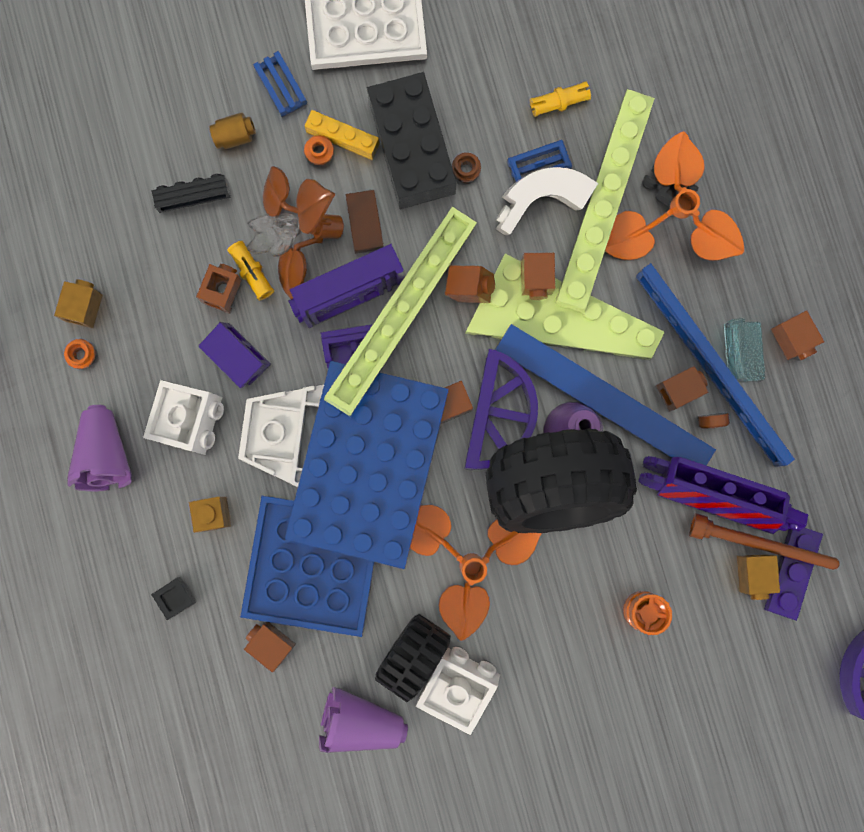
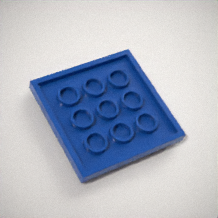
M261 496L240 618L362 637L375 562L285 540L294 501Z

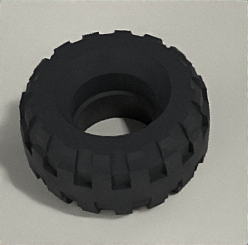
M569 429L537 434L533 437L516 440L510 445L501 447L493 454L490 459V466L486 471V484L491 513L497 517L498 524L510 532H560L605 523L626 514L634 504L633 495L637 492L634 467L629 449L624 448L621 439L615 434L608 431H598L597 429Z

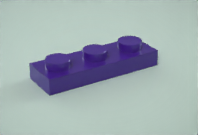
M805 527L801 531L789 529L784 544L818 553L823 534ZM780 556L778 562L780 593L769 594L770 599H767L764 610L797 621L814 564Z

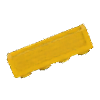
M311 110L304 126L306 133L313 136H324L332 144L370 160H373L380 145L378 137L314 110Z

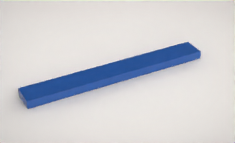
M650 263L636 275V278L772 464L780 467L787 466L794 461L795 458L654 266Z
M512 324L495 349L511 357L523 368L580 403L590 407L598 414L670 458L682 457L707 466L716 451L715 448Z

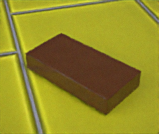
M375 190L345 194L355 254L375 251L384 247Z

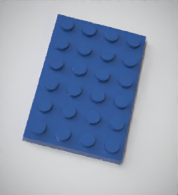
M330 361L285 540L405 569L449 389L379 372L352 415L348 416L324 400L325 395L346 366V364Z

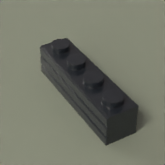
M213 174L210 176L211 178H195L192 182L188 183L183 181L176 182L174 186L169 187L165 185L158 186L155 190H151L154 206L159 213L231 198L228 181L225 175Z

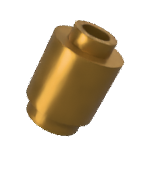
M243 112L215 121V124L209 126L217 149L222 147L229 149L252 142V135L256 134L251 117H245Z

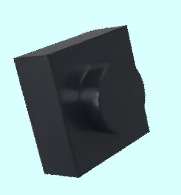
M177 577L151 594L166 620H170L196 603L181 577Z

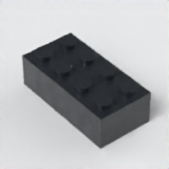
M421 72L367 87L369 105L399 209L455 195L457 183L425 73Z

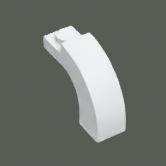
M561 167L545 168L526 175L516 181L502 196L511 205L510 207L505 205L499 213L496 221L500 223L496 230L504 235H511L528 206L539 197H552L575 211L582 210L598 183L583 173Z

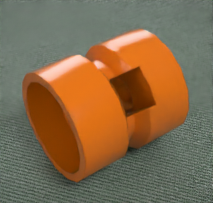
M638 591L631 594L625 601L623 607L624 617L627 623L638 631L647 635H658L665 632L670 626L672 609L663 597L647 591Z

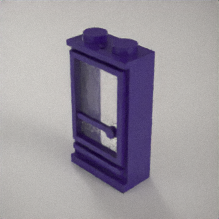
M389 244L289 289L293 299L288 300L299 323L305 321L308 328H312V322L317 325L383 295V290L385 289L390 292L392 291V286L397 284L399 287L405 278L404 269L392 244Z

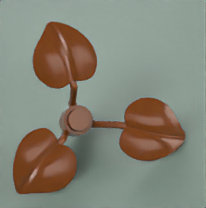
M272 166L270 167L263 190L265 211L271 217H278L282 208L297 213L300 230L305 234H313L314 236L312 239L296 243L294 248L285 246L281 252L278 263L279 280L285 293L293 299L289 289L303 284L307 271L306 259L300 251L301 248L315 243L322 244L323 238L339 239L343 234L344 223L339 215L325 214L335 193L324 188L313 179H306L302 182L297 194V207L289 205L285 201L290 190L288 179L280 168Z

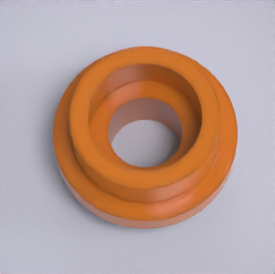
M319 135L311 137L306 142L304 153L310 163L324 165L332 159L334 148L328 138ZM316 146L324 147L321 153L313 151Z
M75 339L66 346L64 358L71 367L84 369L93 363L95 349L90 342L84 339ZM83 349L85 356L78 360L77 352Z

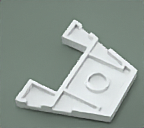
M324 385L309 386L303 389L247 399L238 459L298 487L303 469L299 468L298 465L306 407H319Z

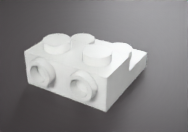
M160 380L143 438L206 455L207 449H210L215 442V434L212 432L215 421L219 420L224 412V406L221 403L223 397Z
M460 647L447 648L424 687L415 707L471 735L498 687L500 674L487 661L477 663L469 659L468 653Z

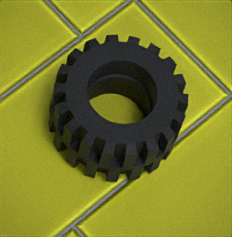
M421 614L414 616L376 672L375 681L405 702L412 700L423 688L441 661L450 644L451 635Z

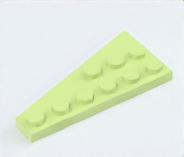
M504 254L494 274L495 289L491 294L490 303L479 304L465 334H479L502 339L512 324L548 346L584 349V351L612 353L618 356L646 360L652 359L664 334V331L591 295L584 313L555 304L562 281L556 278L555 290L552 295H547V299H529V295H522L521 261L507 254Z

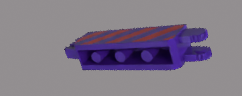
M648 456L643 460V467L660 473L662 476L644 472L640 474L638 482L641 485L657 490L658 496L770 534H774L778 530L786 531L788 529L801 531L803 527L807 526L808 514L792 508V505L789 504L790 496L787 492L682 457H672L670 461Z

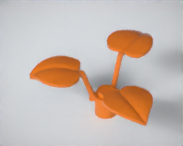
M685 131L678 133L667 141L659 151L654 162V174L657 181L665 186L674 184L675 190L679 192L672 199L670 209L647 226L643 216L637 212L625 211L616 215L605 252L610 256L622 260H635L647 255L655 244L654 237L649 230L672 215L680 219H685L689 216L693 217V222L698 228L692 232L690 241L694 252L699 257L709 261H717L744 253V242L741 232L728 214L719 210H710L704 214L701 221L699 220L700 212L697 209L700 206V197L694 190L687 189L686 187L698 182L704 173L705 166L703 156L691 142Z
M421 505L410 548L418 554L431 556L437 552L439 545L442 544L460 562L459 568L466 580L465 586L452 585L448 587L439 599V611L443 621L454 632L456 637L463 641L480 627L488 614L490 601L486 590L480 586L470 587V585L472 586L474 583H479L485 579L487 575L486 564L489 563V558L493 551L496 550V555L501 562L509 565H519L533 554L542 533L510 532L502 528L496 519L487 531L488 538L493 545L488 548L484 557L481 558L474 553L463 557L444 540L451 531V522L447 513L438 506Z

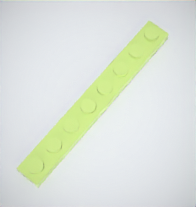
M627 89L596 179L598 185L591 194L555 304L584 313L651 112L655 99L653 97Z
M454 207L450 209L325 395L324 400L348 416L352 415L477 222Z

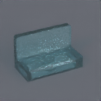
M745 318L728 321L724 324L728 369L738 382L764 380L765 367L761 323L745 322Z

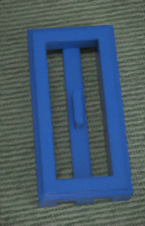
M277 51L273 53V57L269 58L267 56L263 59L264 62L260 64L256 62L253 66L281 117L306 105L307 101L281 54ZM278 64L298 101H293L274 65ZM269 69L286 99L288 106L285 108L266 77L264 70Z
M563 140L507 159V164L511 168V174L515 182L522 178V174L562 160L564 163L553 167L572 168V163ZM557 150L560 151V154L520 168L517 167L519 163Z

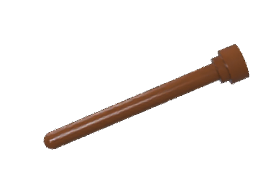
M695 513L691 523L689 536L702 540L703 537L709 538L712 536L832 570L840 566L837 558L714 525L713 521L708 520V516Z

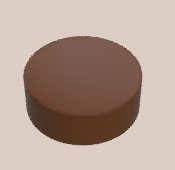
M729 413L698 416L699 427L717 428L728 426L730 424Z

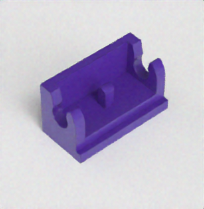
M219 322L198 345L239 388H243L247 384L251 385L271 365L230 323Z
M373 324L320 332L327 368H329L330 361L347 364Z

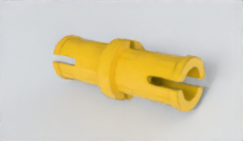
M584 81L564 89L557 87L554 89V92L530 98L531 109H535L532 111L533 115L537 117L557 109L563 111L567 109V106L591 100L590 89L586 90L589 87L588 83Z
M244 241L232 244L227 251L240 269V277L243 280H247L259 301L271 296L275 291L261 271L263 267L260 262L254 260ZM245 261H247L252 271L256 275L258 279L257 281L254 279L249 269L245 265Z

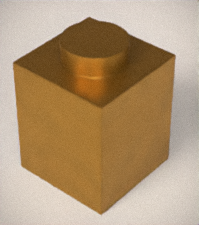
M76 279L74 284L64 281L54 316L65 322L93 328L103 295L95 290L94 284Z
M219 496L189 502L194 533L231 527L227 497Z
M776 555L737 556L739 589L741 593L749 594L752 600L770 599L769 594L780 593Z

